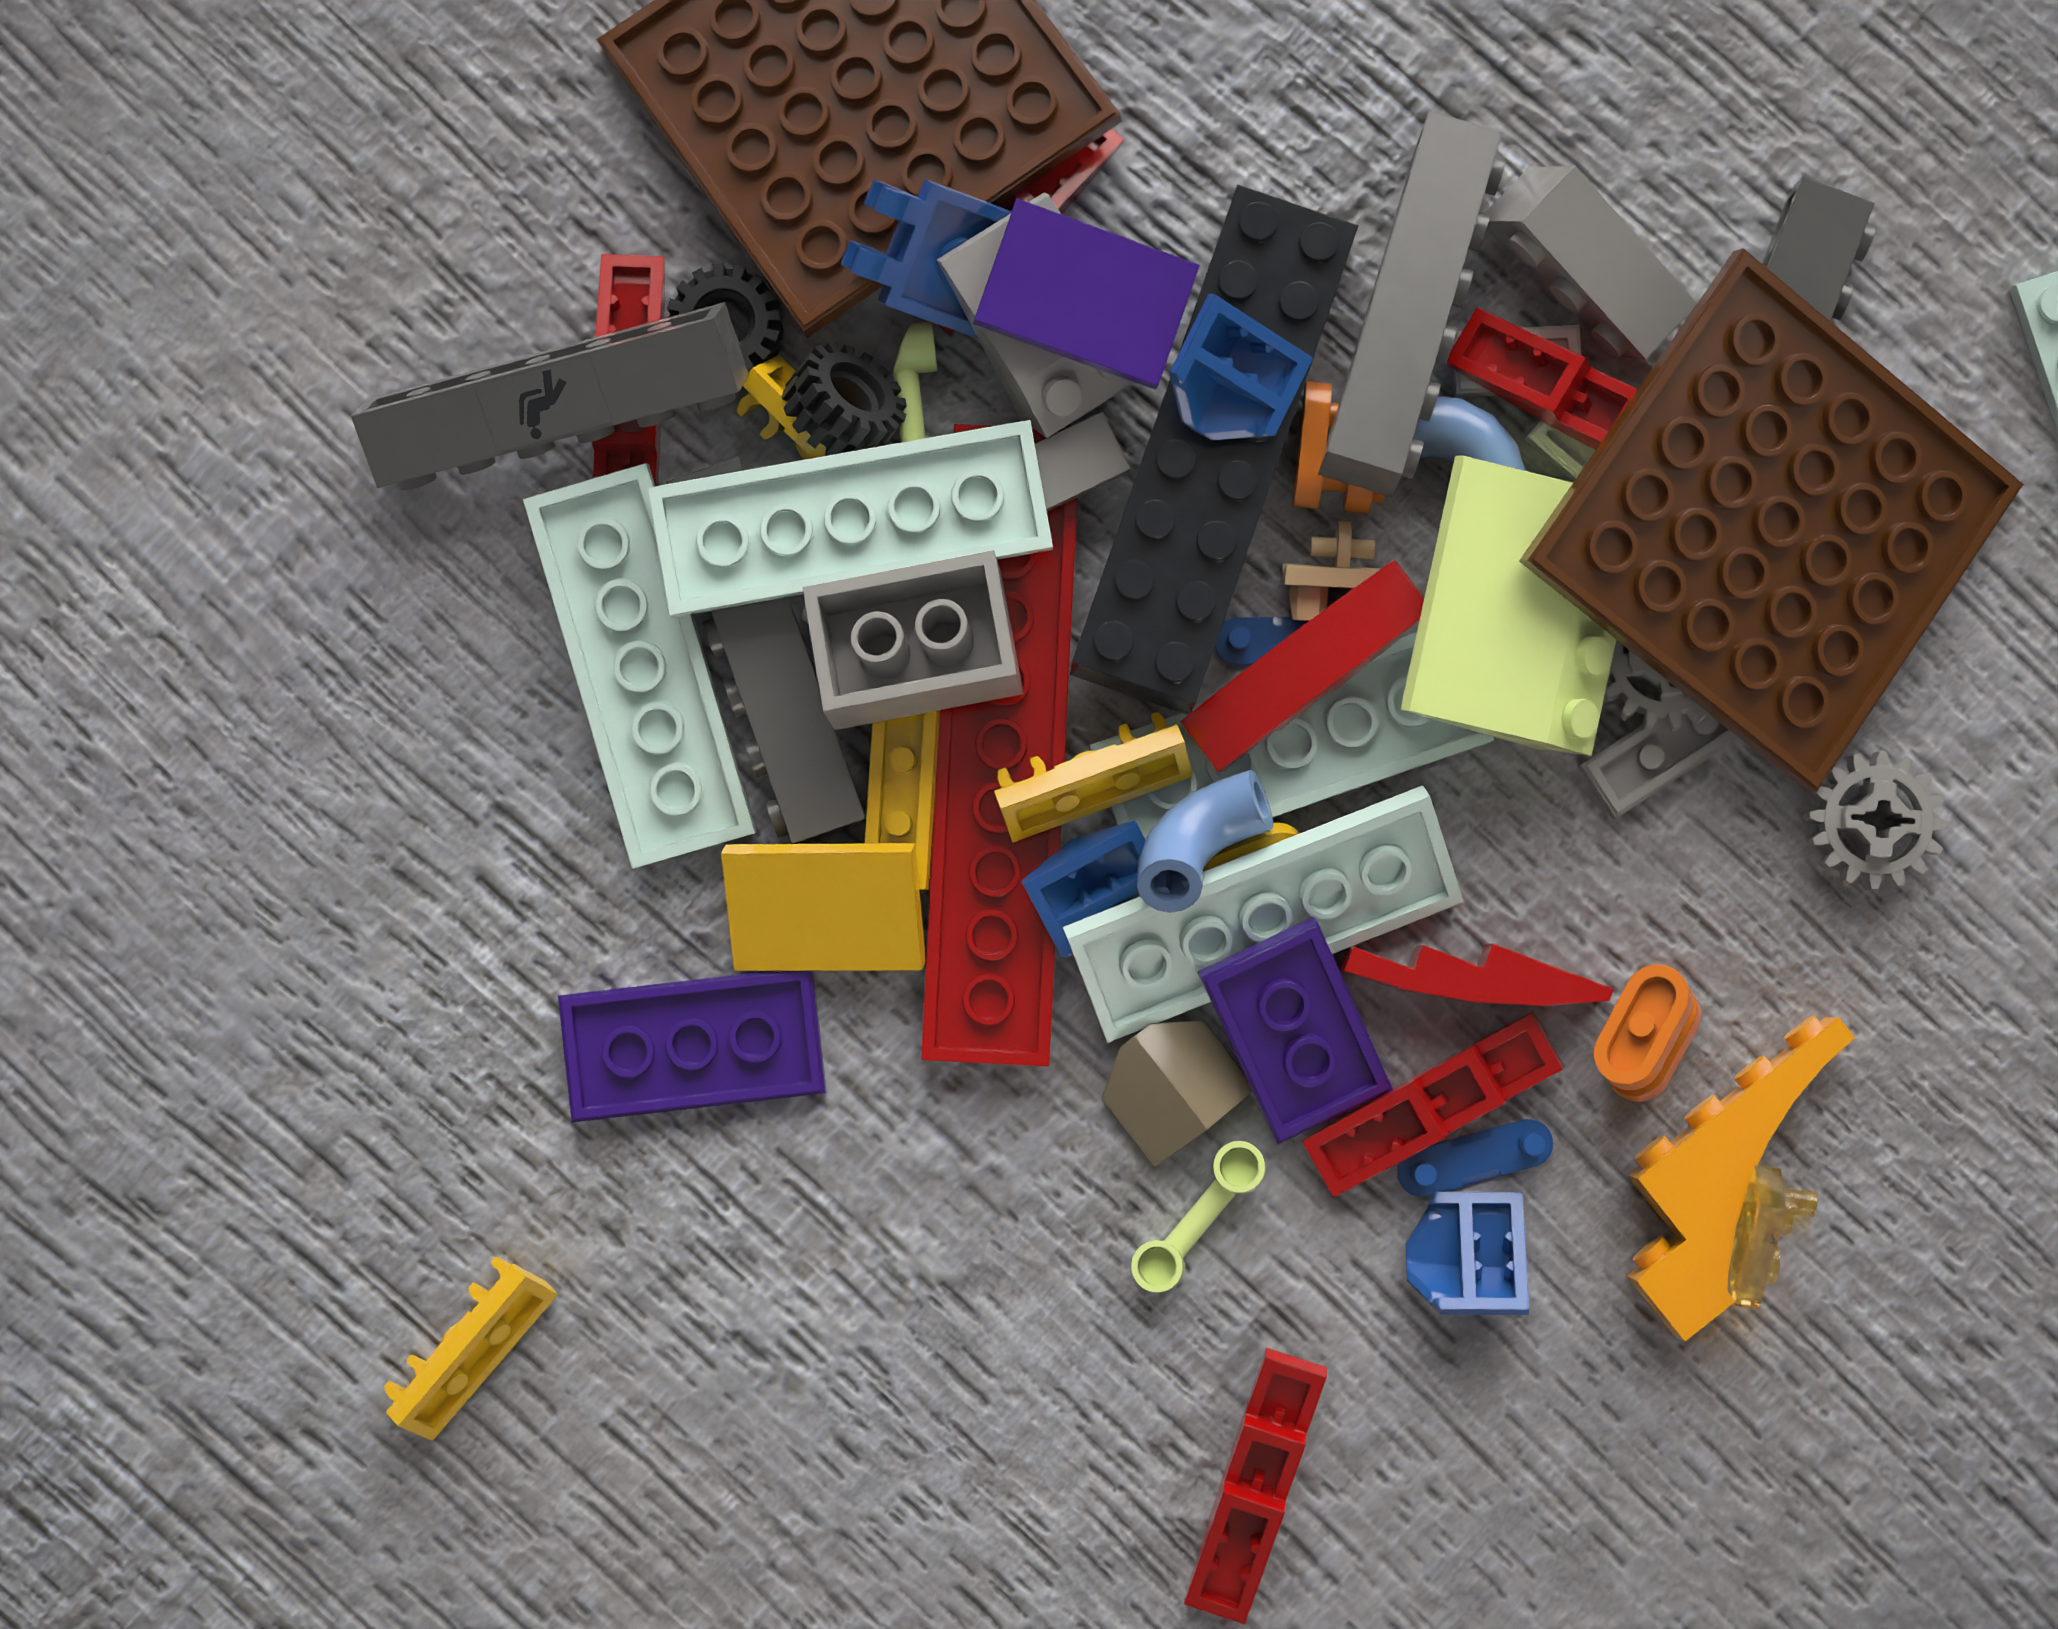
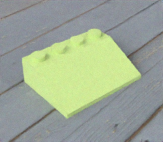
M1455 456L1400 710L1539 750L1592 756L1616 639L1519 562L1573 484L1572 482L1467 456Z

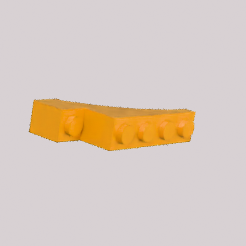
M1812 1015L1803 1020L1784 1036L1783 1039L1789 1046L1769 1061L1765 1055H1762L1753 1060L1735 1075L1734 1080L1739 1085L1721 1101L1715 1095L1703 1100L1684 1117V1120L1689 1125L1671 1141L1665 1135L1658 1137L1634 1157L1639 1166L1627 1176L1675 1236L1669 1241L1664 1236H1659L1644 1246L1632 1259L1637 1267L1629 1272L1626 1277L1673 1336L1685 1342L1735 1302L1728 1292L1729 1267L1736 1226L1750 1181L1769 1140L1793 1102L1818 1072L1855 1038L1839 1017H1824L1818 1021Z

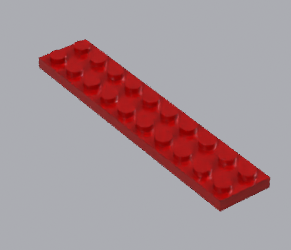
M954 424V433L992 426ZM1032 428L1034 444L1046 439L1045 436ZM1061 429V430H1059L1058 432L1054 433L1053 435H1055V434H1057V433H1059V432H1061V431H1063V430H1065V429ZM1078 497L1047 512L1053 550L998 559L1023 694L940 710L921 1060L1046 1067L1050 1065L1055 944L1021 881L1060 849L1061 825L1012 843L994 791L1001 789L998 781V770L1006 767L1011 781L1017 783L1033 777L1034 772L1030 758L1038 756L1043 761L1047 771L1055 769L1054 766L1065 762Z

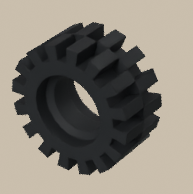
M724 263L712 264L713 270L703 272L701 267L692 272L694 278L686 283L682 280L676 287L678 295L675 300L670 298L667 307L670 313L669 317L713 306L720 302L736 303L746 310L750 319L749 331L746 337L739 343L748 373L753 367L776 357L779 353V341H783V317L772 289L766 286L764 279L756 273L754 275L747 273L745 267L736 264L734 269L725 268Z
M828 342L825 347L821 344L815 347L786 383V388L782 392V400L787 401V404L783 407L786 416L797 417L792 424L793 428L798 434L807 431L811 436L806 442L814 449L819 444L826 447L825 456L884 446L905 421L907 415L903 412L907 407L906 399L897 397L902 389L897 381L888 382L886 380L890 372L883 365L878 369L871 365L872 356L864 352L859 358L855 356V347L845 344L840 350L836 342Z

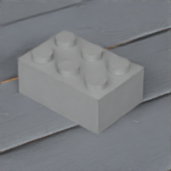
M994 550L802 587L823 712L833 730L1023 694L1002 573Z

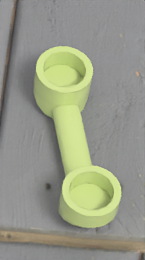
M931 321L912 323L908 327L898 349L893 367L894 382L897 381L902 389L897 397L905 398L907 404L903 411L907 414L905 421L899 427L901 443L926 438L919 373L938 372Z
M1233 1141L1224 1145L1214 1159L1213 1169L1216 1179L1164 1241H1149L1137 1249L1132 1258L1131 1270L1135 1281L1142 1288L1159 1293L1171 1290L1178 1285L1184 1276L1185 1255L1237 1193H1249L1261 1185L1265 1177L1266 1164L1262 1153L1254 1145L1245 1141Z

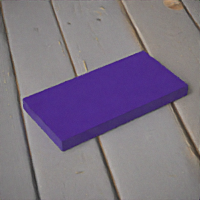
M765 971L558 995L571 1123L827 1093L813 971Z

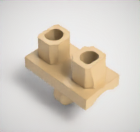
M1351 520L1337 521L1335 538L1311 537L1310 556L1334 557V566L1282 563L1281 582L1289 585L1288 600L1293 620L1310 621L1327 608L1328 587L1354 589L1381 569L1350 567V558L1374 559L1375 540L1352 539Z

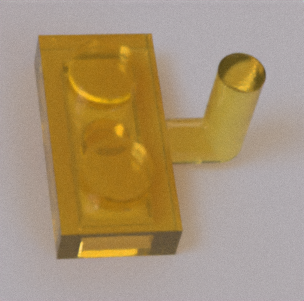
M1757 1165L1754 1167L1740 1213L1741 1218L1734 1239L1729 1267L1731 1292L1735 1300L1733 1306L1759 1309L1766 1284L1774 1285L1778 1278L1780 1248L1777 1244L1780 1235L1790 1234L1794 1215L1814 1217L1818 1205L1817 1192L1785 1188L1780 1168Z

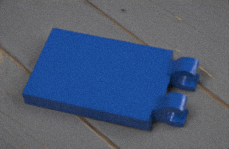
M873 179L864 204L874 208V211L897 219L898 223L886 254L850 240L841 265L850 268V272L882 283L883 287L878 300L884 305L978 338L937 259L1006 217L1012 211L924 179L918 197Z

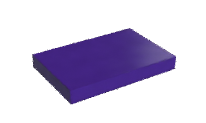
M1016 198L972 324L1156 390L1159 386L1200 265Z
M1314 917L1197 972L1277 1144L1283 1143L1393 1090L1320 926Z

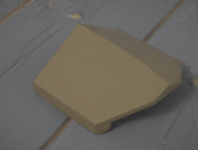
M1200 1020L1149 1024L1119 1047L1102 1099L1155 1167L1208 1130L1247 1097L1252 1090L1244 1073L1204 1021Z

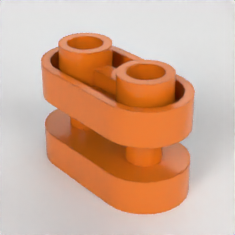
M1306 381L1300 420L1293 507L1319 509L1321 491L1323 490L1344 493L1343 512L1369 514L1371 503H1383L1385 495L1318 475L1327 445L1328 428H1332L1339 403L1331 402L1332 383Z
M1654 964L1643 967L1635 972L1626 984L1595 1043L1594 1060L1598 1070L1620 1097L1628 1101L1646 1102L1656 1098L1666 1089L1701 1021L1699 1002L1684 977L1676 969L1667 965Z

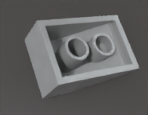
M1045 192L1029 202L1061 214L1051 197ZM1010 213L938 258L937 262L1020 419L1023 421L1030 420L1031 427L1048 438L1135 382L972 324L1010 218Z

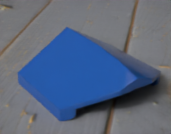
M1208 294L1169 372L1181 422L1210 440L1275 436L1313 357L1215 294Z
M1135 820L1071 839L1021 881L1061 957L1074 956L1065 935L1064 926L1140 897L1137 888V873L1145 838Z
M1436 1192L1433 1195L1428 1209L1406 1243L1407 1282L1440 1315H1529L1523 1192Z

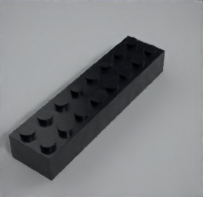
M1237 184L1182 346L1208 294H1215L1314 358L1359 225ZM1311 364L1276 435L1268 437L1210 440L1193 431L1181 422L1170 378L1075 651L1069 675L1186 715L1193 711Z

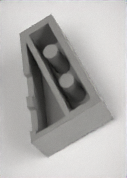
M1576 166L1528 167L1485 212L1490 214L1486 230L1543 282L1563 306L1577 314L1592 329L1591 336L1595 342L1614 358L1621 356L1647 359L1697 305L1692 296Z

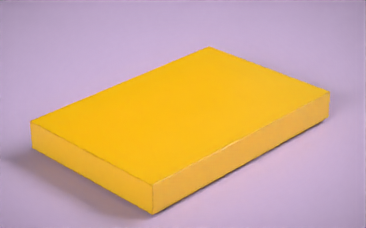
M915 843L725 845L721 852L734 971H882L923 969L926 957Z

